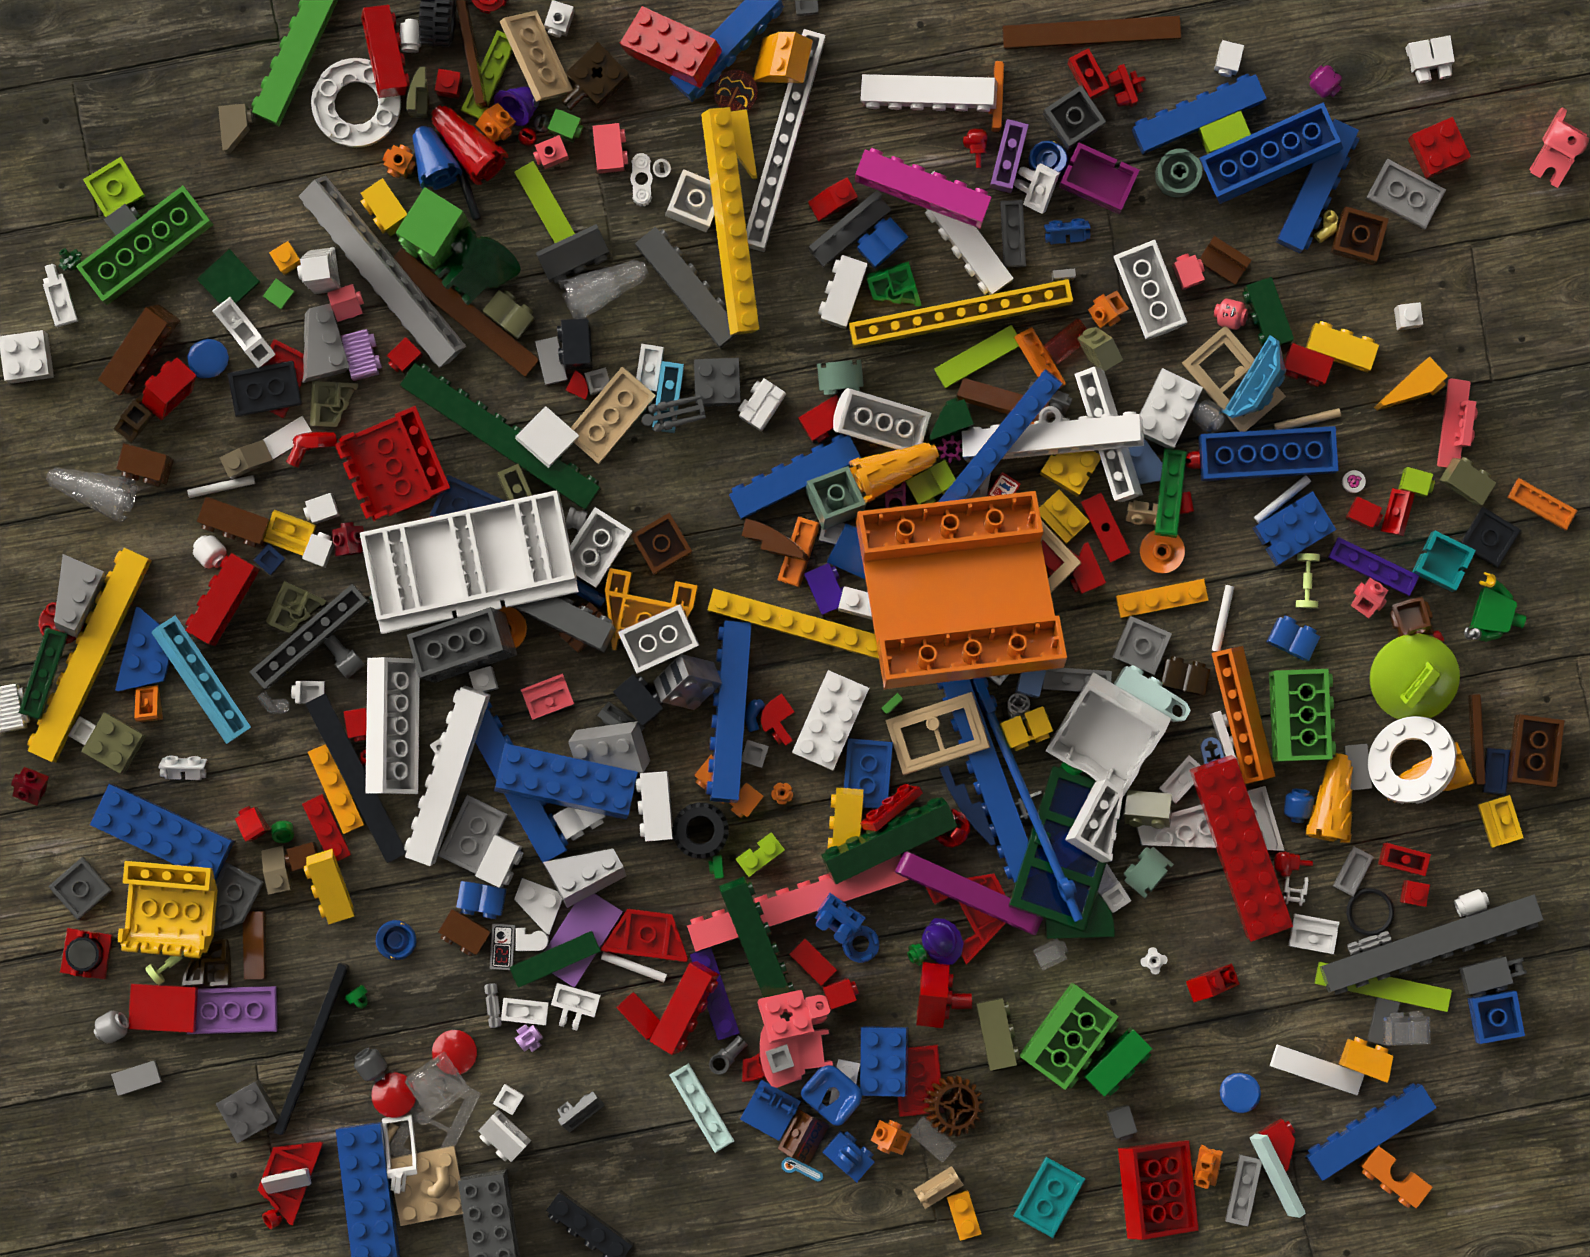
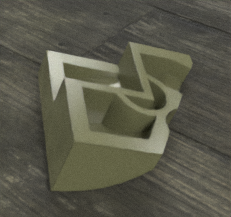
M419 67L408 92L406 109L411 118H429V91L427 79H425V67Z
M312 381L310 426L337 427L341 420V414L347 409L348 401L354 390L358 388V383Z
M284 581L266 622L275 628L290 633L297 627L299 622L310 617V613L320 605L323 606L326 600Z

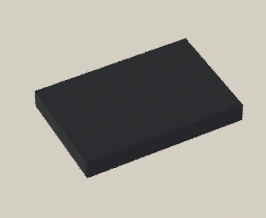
M294 361L227 373L236 418L302 405Z

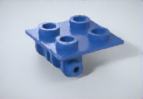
M761 1080L740 1120L780 1141L801 1101Z

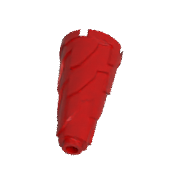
M440 105L432 111V124L443 136L448 147L476 185L483 184L480 181L482 178L488 182L506 164L503 156L508 158V154L501 146L499 147L490 138L480 133L474 126L468 124L451 108Z

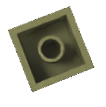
M104 712L81 752L114 771L125 774L147 735L113 715Z

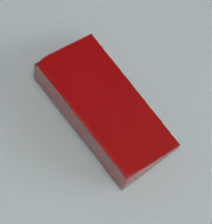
M634 992L616 1007L646 1040L653 1035L660 1019Z

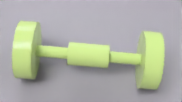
M1299 553L1297 554V561L1306 562V573H1303L1305 600H1296V608L1315 609L1318 608V601L1309 600L1310 589H1312L1310 565L1311 562L1320 561V554Z
M184 951L181 957H169L159 969L153 964H149L145 968L156 984L160 985L165 981L161 972L168 967L171 968L183 959Z

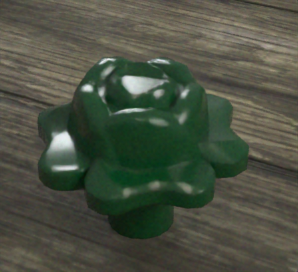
M66 248L59 252L62 258L58 267L62 268L63 271L76 270V266L81 263L80 257L82 253L78 252L77 249L68 251Z

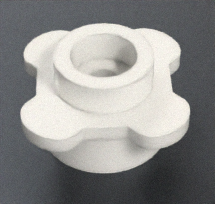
M1151 947L1148 950V954L1141 959V965L1148 967L1152 974H1158L1161 966L1166 964L1168 959L1165 955L1158 953L1156 948Z

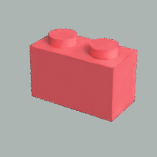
M619 123L593 126L598 174L625 171L624 165L628 164L627 151L622 150V143L626 142L625 129H620Z

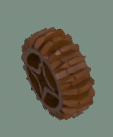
M947 1076V1080L940 1078V1086L933 1083L932 1088L935 1091H927L931 1098L924 1099V1103L929 1104V1107L924 1108V1112L930 1113L926 1119L927 1121H933L931 1127L934 1129L938 1127V1133L940 1134L945 1132L946 1136L949 1137L953 1133L956 1137H960L961 1131L963 1134H968V1127L971 1129L976 1128L973 1121H981L977 1114L984 1112L983 1109H979V1105L984 1104V1101L977 1098L982 1093L980 1091L974 1092L977 1086L975 1084L969 1085V1079L965 1078L962 1081L961 1076H956L955 1079L953 1076ZM952 1088V1092H949L948 1098L946 1100H940L942 1095L947 1090ZM961 1090L967 1096L969 1105L963 1102ZM954 1103L957 1104V1106H961L962 1109H953L950 1106H946L945 1104ZM939 1107L944 1109L947 1122L941 1117ZM963 1112H967L965 1118L961 1122L955 1124L956 1120H958L959 1115Z

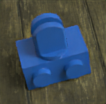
M839 1131L824 1148L823 1153L855 1182H858L874 1163L872 1159L874 1154L865 1146L862 1148L855 1144L857 1139L848 1131L845 1133Z

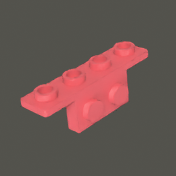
M1448 379L1437 461L1438 467L1447 468L1453 458L1461 459L1462 447L1471 446L1474 440L1475 431L1473 430V424L1477 418L1478 410L1476 402L1468 400L1470 381Z

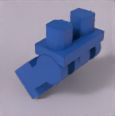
M831 893L828 894L818 908L817 912L819 913L815 917L817 919L816 926L821 930H827V928L835 932L834 939L841 944L846 940L849 941L865 920L864 916L850 906L847 907L846 903Z

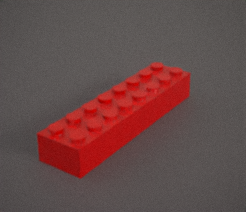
M1229 755L1189 769L1246 937L1252 942L1293 927L1236 757Z

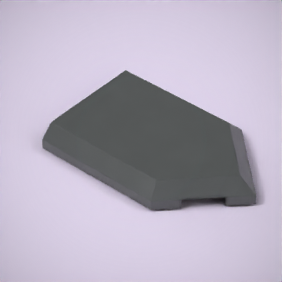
M227 862L224 863L215 881L218 891L214 932L243 923L264 883L262 880Z

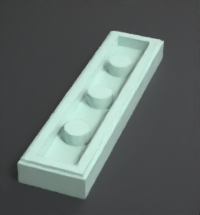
M688 1063L669 1074L714 1152L716 1153L734 1142L733 1137L690 1064Z
M1254 1134L1250 1137V1140L1287 1215L1298 1218L1306 1214L1268 1135Z

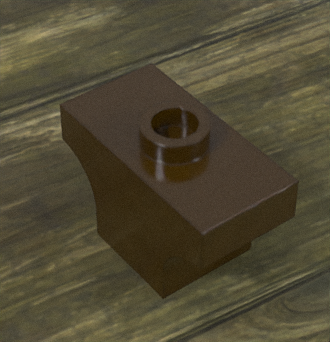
M142 394L130 403L120 416L117 425L113 428L114 431L131 444L155 415L142 403Z

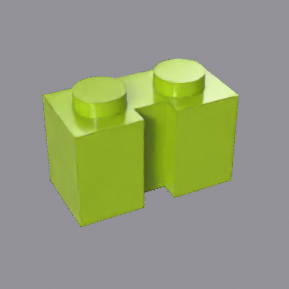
M1241 111L1200 127L1198 130L1199 137L1207 154L1251 135Z
M944 460L907 480L905 484L918 505L936 502L935 497L940 494L944 495L956 479Z
M772 832L757 842L760 848L754 853L749 848L736 858V861L748 877L785 850Z

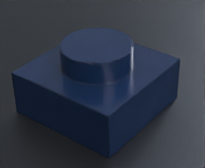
M270 544L254 559L269 575H272L286 560Z

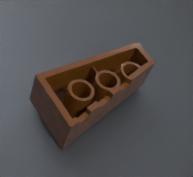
M161 305L146 307L98 378V381L117 395L129 394L136 386L135 381L146 371L151 359L158 353L160 347L181 320Z

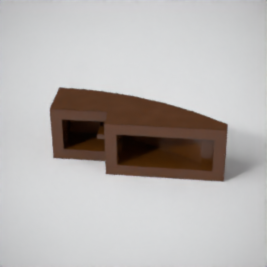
M745 519L742 537L762 542L761 550L804 561L809 560V556L801 547L787 536L765 524Z

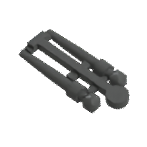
M699 395L670 402L664 401L658 403V405L652 404L648 408L649 412L656 413L657 411V415L645 414L642 417V423L645 426H650L653 421L659 420L660 423L655 424L653 428L655 432H660L663 429L670 430L672 427L704 419L706 415ZM697 400L698 405L674 411L675 406ZM667 408H669L670 412L661 414V411L667 410ZM697 410L700 411V415L683 418L677 420L676 415L693 412ZM668 417H671V418H672V421L669 420V421L663 422V419H664V418H668Z

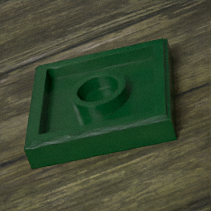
M230 249L197 278L220 304L231 297L237 305L260 283Z

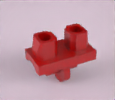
M1124 64L1119 65L1116 71L1107 75V80L1110 87L1119 84L1123 87V92L1114 95L1117 106L1130 105V107H1133L1138 102L1133 87H1135L1137 94L1142 93L1143 88L1141 84L1146 82L1145 76L1138 78L1136 71L1130 72L1132 80H1130Z

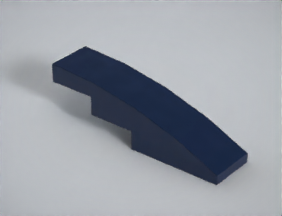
M948 765L939 768L947 789L959 810L965 815L971 826L989 845H994L995 841L981 802L971 804L965 784L955 786Z

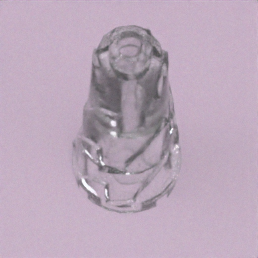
M633 259L617 266L561 280L559 285L560 289L565 288L567 291L562 295L573 318L585 319L618 298L625 291L642 283L646 279L645 275L648 274V270L643 261L639 262Z
M55 467L49 470L46 478L49 486L118 522H122L127 518V516L122 514L124 511H131L137 492V486L132 485L136 483L134 479L103 473H90Z

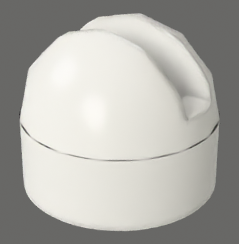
M665 159L656 160L653 164L654 174L658 177L669 175L671 171L670 163ZM659 162H663L665 171L663 173H660Z

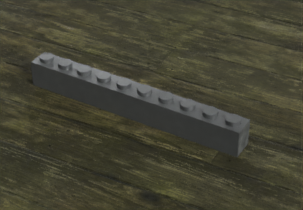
M1534 894L1320 966V970L1327 991H1334L1335 995L1348 991L1347 986L1355 984L1356 988L1369 984L1368 979L1377 977L1379 981L1388 978L1391 971L1398 969V972L1402 973L1411 970L1412 964L1419 962L1420 966L1432 963L1433 957L1440 955L1441 959L1453 956L1454 950L1460 948L1462 952L1475 948L1474 943L1483 941L1485 945L1497 941L1495 936L1504 934L1506 938L1518 934L1516 929L1525 927L1526 930L1539 926L1538 922L1544 919Z

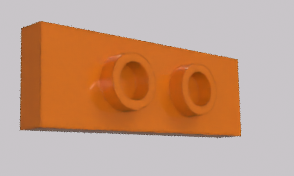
M995 61L994 78L997 81L996 109H990L988 114H992L993 132H999L1002 127L1003 61Z
M1033 327L1014 337L1037 377L1046 369L1063 383L1060 388L1066 385L1065 380Z
M1520 478L1516 480L1507 496L1509 500L1565 531L1578 511Z
M798 516L791 540L801 547L810 558L820 523ZM785 556L777 580L800 587L808 561Z

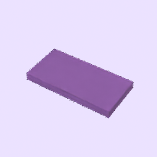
M595 893L574 904L545 951L590 931L593 932L600 948L623 911ZM596 954L552 974L575 988Z
M277 986L198 988L196 1032H187V1034L277 1032Z

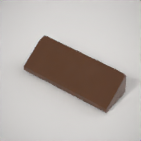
M265 911L249 912L243 922L244 979H267Z

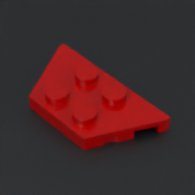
M627 909L601 951L688 961L673 914Z
M324 1142L273 1147L262 1178L307 1168L309 1169L311 1179ZM260 1182L258 1191L271 1203L276 1211L280 1212L290 1225H294L308 1186L268 1194L262 1182Z

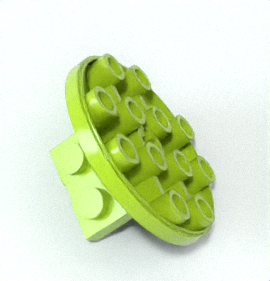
M1426 634L1403 635L1386 644L1375 657L1370 670V688L1378 705L1387 714L1396 719L1412 716L1432 718L1441 713L1454 699L1460 681L1459 665L1452 651L1439 639Z

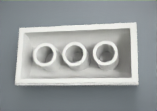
M1155 240L1113 256L1145 339L1166 334L1187 324L1186 317Z
M847 388L837 403L833 428L834 431L901 450L923 443L931 413Z

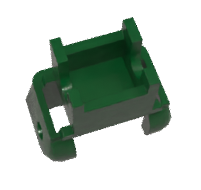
M469 226L463 228L457 234L455 241L451 244V251L453 253L435 271L439 278L445 273L448 274L442 281V284L446 289H449L454 284L459 294L464 292L465 295L462 299L467 305L487 286L489 288L493 286L498 288L517 276L521 270L519 262L506 246L489 237H477L475 235L476 232Z

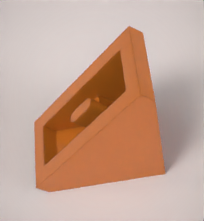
M158 685L136 688L134 717L136 722L163 719Z

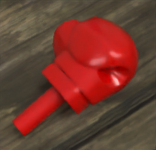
M971 129L968 131L967 136L963 137L964 147L970 149V154L975 153L976 168H981V153H986L987 133L983 129Z
M1284 851L1278 852L1274 859V869L1281 872V876L1289 877L1293 870L1298 871L1299 865L1313 866V861L1300 860V855Z

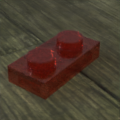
M1077 318L1044 344L1043 347L1053 361L1059 364L1081 346L1077 338L1083 335L1087 328Z

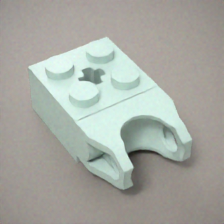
M1134 665L1126 666L1121 670L1114 685L1171 718L1170 721L1172 722L1186 720L1191 711L1188 704L1163 688V683L1152 676L1149 679L1142 675L1144 671ZM1174 705L1181 707L1182 715L1180 717L1173 715L1172 708Z

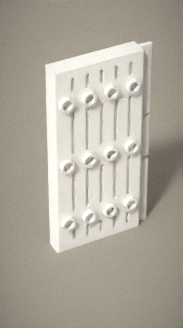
M557 490L360 533L376 618L379 622L381 634L454 619L452 611H456L459 618L489 607L502 609L501 601L503 600L507 608L579 592L560 493Z

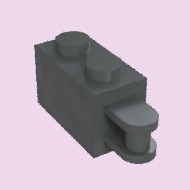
M1501 956L1459 967L1465 993L1472 994L1473 997L1486 995V990L1494 988L1495 992L1508 989L1507 985L1513 983L1512 977L1527 973V970L1523 968V957L1507 961L1506 957ZM1513 964L1515 972L1510 973L1508 965Z

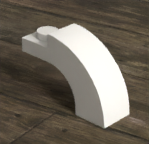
M231 297L212 310L257 368L275 355L269 344Z

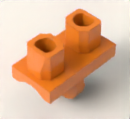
M1201 1145L1193 1179L1196 1180V1186L1208 1189L1210 1185H1216L1223 1151L1208 1149L1206 1146Z

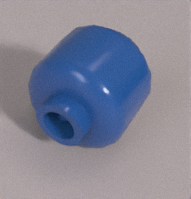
M1292 789V792L1286 794L1284 814L1290 817L1292 822L1304 823L1305 819H1309L1312 816L1314 797L1308 790Z

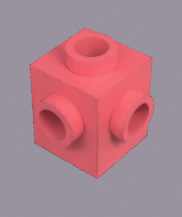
M1369 578L1365 584L1361 582L1355 589L1354 594L1356 597L1351 606L1367 618H1370L1376 609L1380 611L1387 602L1384 598L1388 590L1379 582Z

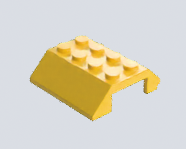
M125 861L123 883L129 884L125 928H119L118 942L122 945L121 950L138 953L141 947V953L159 955L162 949L163 955L180 957L184 951V957L200 958L202 953H207L214 936L218 891L212 868Z

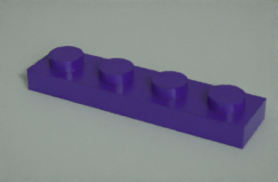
M1339 537L1336 539L1328 556L1329 559L1372 578L1408 597L1411 595L1419 578V575Z
M712 948L690 954L692 962L698 961L719 974L716 980L718 985L715 991L710 993L707 998V1008L718 1040L740 1033Z

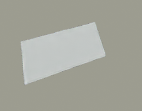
M303 416L263 440L274 459L294 446L292 440L296 435L312 431Z

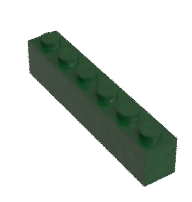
M942 797L929 800L925 806L912 808L907 811L906 815L894 817L878 831L867 830L865 834L859 837L854 836L847 839L846 843L840 846L828 848L825 853L821 854L830 878L835 884H838L958 826L948 803Z
M743 876L719 886L763 998L795 991L792 981L787 983L785 978L788 971L784 962L779 963L777 955L780 954L776 942L771 943L769 935L772 932L768 922L763 923L761 915L764 912L760 902L755 903L753 895L756 893L752 882L747 883Z

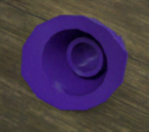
M518 87L508 89L507 91L500 90L494 96V104L499 103L516 121L514 125L524 126L529 122L540 102H536L530 87Z
M934 918L925 927L921 938L922 945L931 959L939 964H954L961 956L964 944L957 927L948 920Z

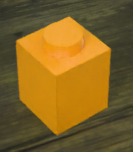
M289 241L269 252L283 275L301 265L300 258Z

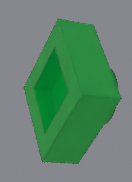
M722 855L713 856V861H709L710 874H714L715 879L724 878Z

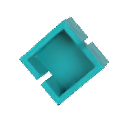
M1435 530L1430 533L1422 550L1426 553L1420 554L1412 573L1450 592H1454L1457 590L1465 572L1458 571V569L1464 570L1468 568L1476 550Z

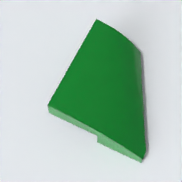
M909 261L866 274L873 300H890L898 304L903 302L914 304L915 306L922 305Z

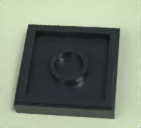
M1481 507L1460 543L1476 550L1474 555L1498 568L1521 529L1488 509Z

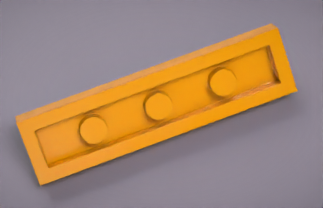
M1200 579L1116 596L1119 616L1124 618L1208 601L1205 581Z
M324 744L309 751L310 759L343 834L364 826L365 824L352 794L327 745Z

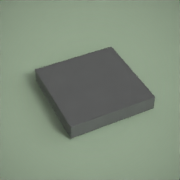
M81 857L48 886L77 920H80L113 891L84 857Z

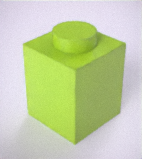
M1406 467L1403 470L1399 489L1411 491L1420 497H1426L1428 493H1432L1435 480H1432L1433 474Z

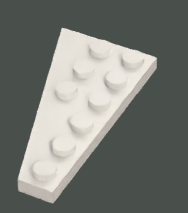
M1263 786L1247 791L1267 850L1284 851L1266 787ZM1201 805L1173 812L1170 828L1156 829L1145 825L1137 827L1142 845L1216 848Z

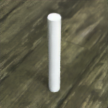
M251 475L188 489L187 492L189 498L252 485L255 484L254 476Z
M1306 475L1258 513L1254 517L1258 524L1263 522L1306 487L1311 480Z
M1225 586L1211 651H1221L1234 591L1233 586Z
M606 951L603 952L601 960L663 983L667 976L665 973Z

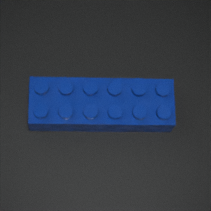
M1323 102L1202 156L1200 161L1218 202L1221 204L1343 149V146Z
M1335 426L1201 434L1198 437L1201 481L1333 474L1338 472Z
M505 743L494 791L627 819L637 772Z
M114 784L108 785L90 823L91 826L172 864L212 868L215 881L235 842L224 835Z
M382 1122L339 1127L336 1129L351 1257H400L391 1179H388L383 1124Z

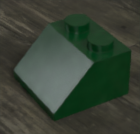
M957 397L946 402L930 434V444L938 442L942 438L946 439L952 435H957L973 427L974 423L965 399L959 401Z

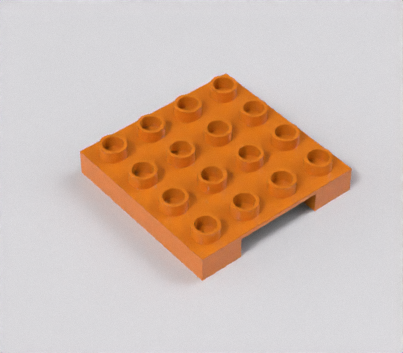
M1036 491L858 511L856 526L884 689L1064 668L1067 654L1060 617L1054 614L1041 544L1043 527Z

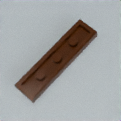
M963 378L957 393L959 400L965 399L967 403L1009 414L1024 396ZM1039 414L1035 417V419L1032 422L1039 420Z
M1476 694L1468 695L1472 778L1474 781L1473 785H1481L1486 783L1481 695Z

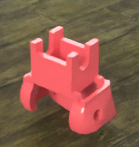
M1563 107L1557 112L1543 136L1544 146L1529 169L1530 173L1541 178L1547 168H1555L1550 182L1556 188L1559 187L1574 163L1575 156L1582 154L1589 143V137H1587L1586 133L1563 121L1567 113V109Z
M764 1026L760 1036V1059L763 1072L770 1085L778 1088L802 1080L801 1075L805 1074V1069L819 1068L827 1065L833 1066L831 1060H824L821 1035L829 1034V1030L826 1028L814 1030L812 1035L770 1044ZM787 1044L794 1066L772 1073L765 1051Z

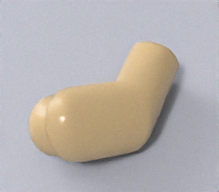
M447 1166L436 1167L438 1180L428 1188L427 1193L429 1197L438 1199L449 1188L450 1181Z

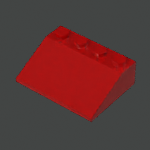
M1189 1140L1118 1148L1127 1239L1145 1240L1198 1231Z

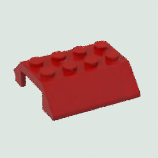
M416 406L396 413V417L363 431L344 435L339 439L340 442L335 444L340 459L347 458L348 460L343 463L349 480L356 479V482L351 485L357 499L365 500L360 506L366 519L372 517L373 521L393 516L450 489Z

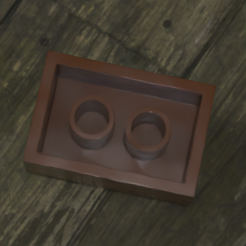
M1521 714L1515 715L1507 782L1550 788L1557 787L1565 720Z

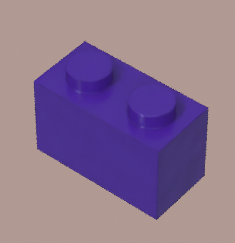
M827 563L804 573L821 615L823 616L837 610L844 586L840 588L837 583V579L840 577L835 566L830 567V564Z

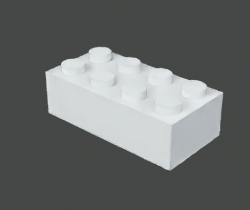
M828 670L792 753L833 771L869 688Z

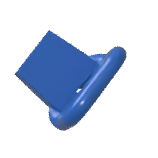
M830 1065L819 1068L801 1091L804 1101L828 1122L836 1126L842 1125L860 1105L862 1093L858 1085L837 1067ZM834 1087L839 1091V1097L826 1107L822 1100L827 1090Z

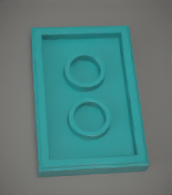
M1045 1157L1013 1216L1053 1238L1083 1185L1085 1178Z

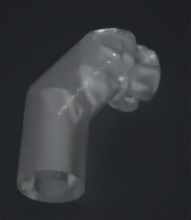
M266 691L257 697L258 701L271 714H283L289 710L290 703L287 699L272 700Z

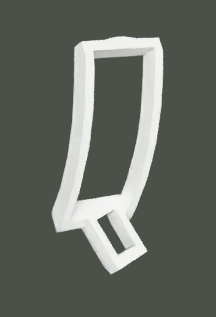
M406 1114L397 1118H382L388 1179L392 1178L391 1190L395 1194H400L401 1191L405 1192L406 1176L417 1174V1154L412 1114ZM408 1120L413 1166L391 1169L387 1123Z

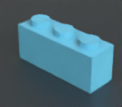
M661 362L655 405L664 401L670 402L680 399L684 364ZM675 406L674 411L678 410L679 406ZM667 408V410L661 411V414L670 412L669 408ZM671 417L664 418V419H663V422L669 421V420L672 421V418H671ZM659 420L653 421V430L654 425L660 423ZM672 427V429L670 430L663 429L661 431L675 433L676 427Z

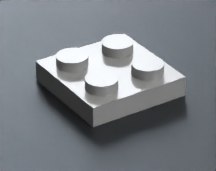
M1129 616L1113 658L1155 675L1172 633Z

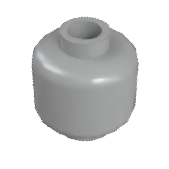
M109 1011L95 1020L94 1034L98 1040L111 1044L127 1034L128 1020L121 1012Z

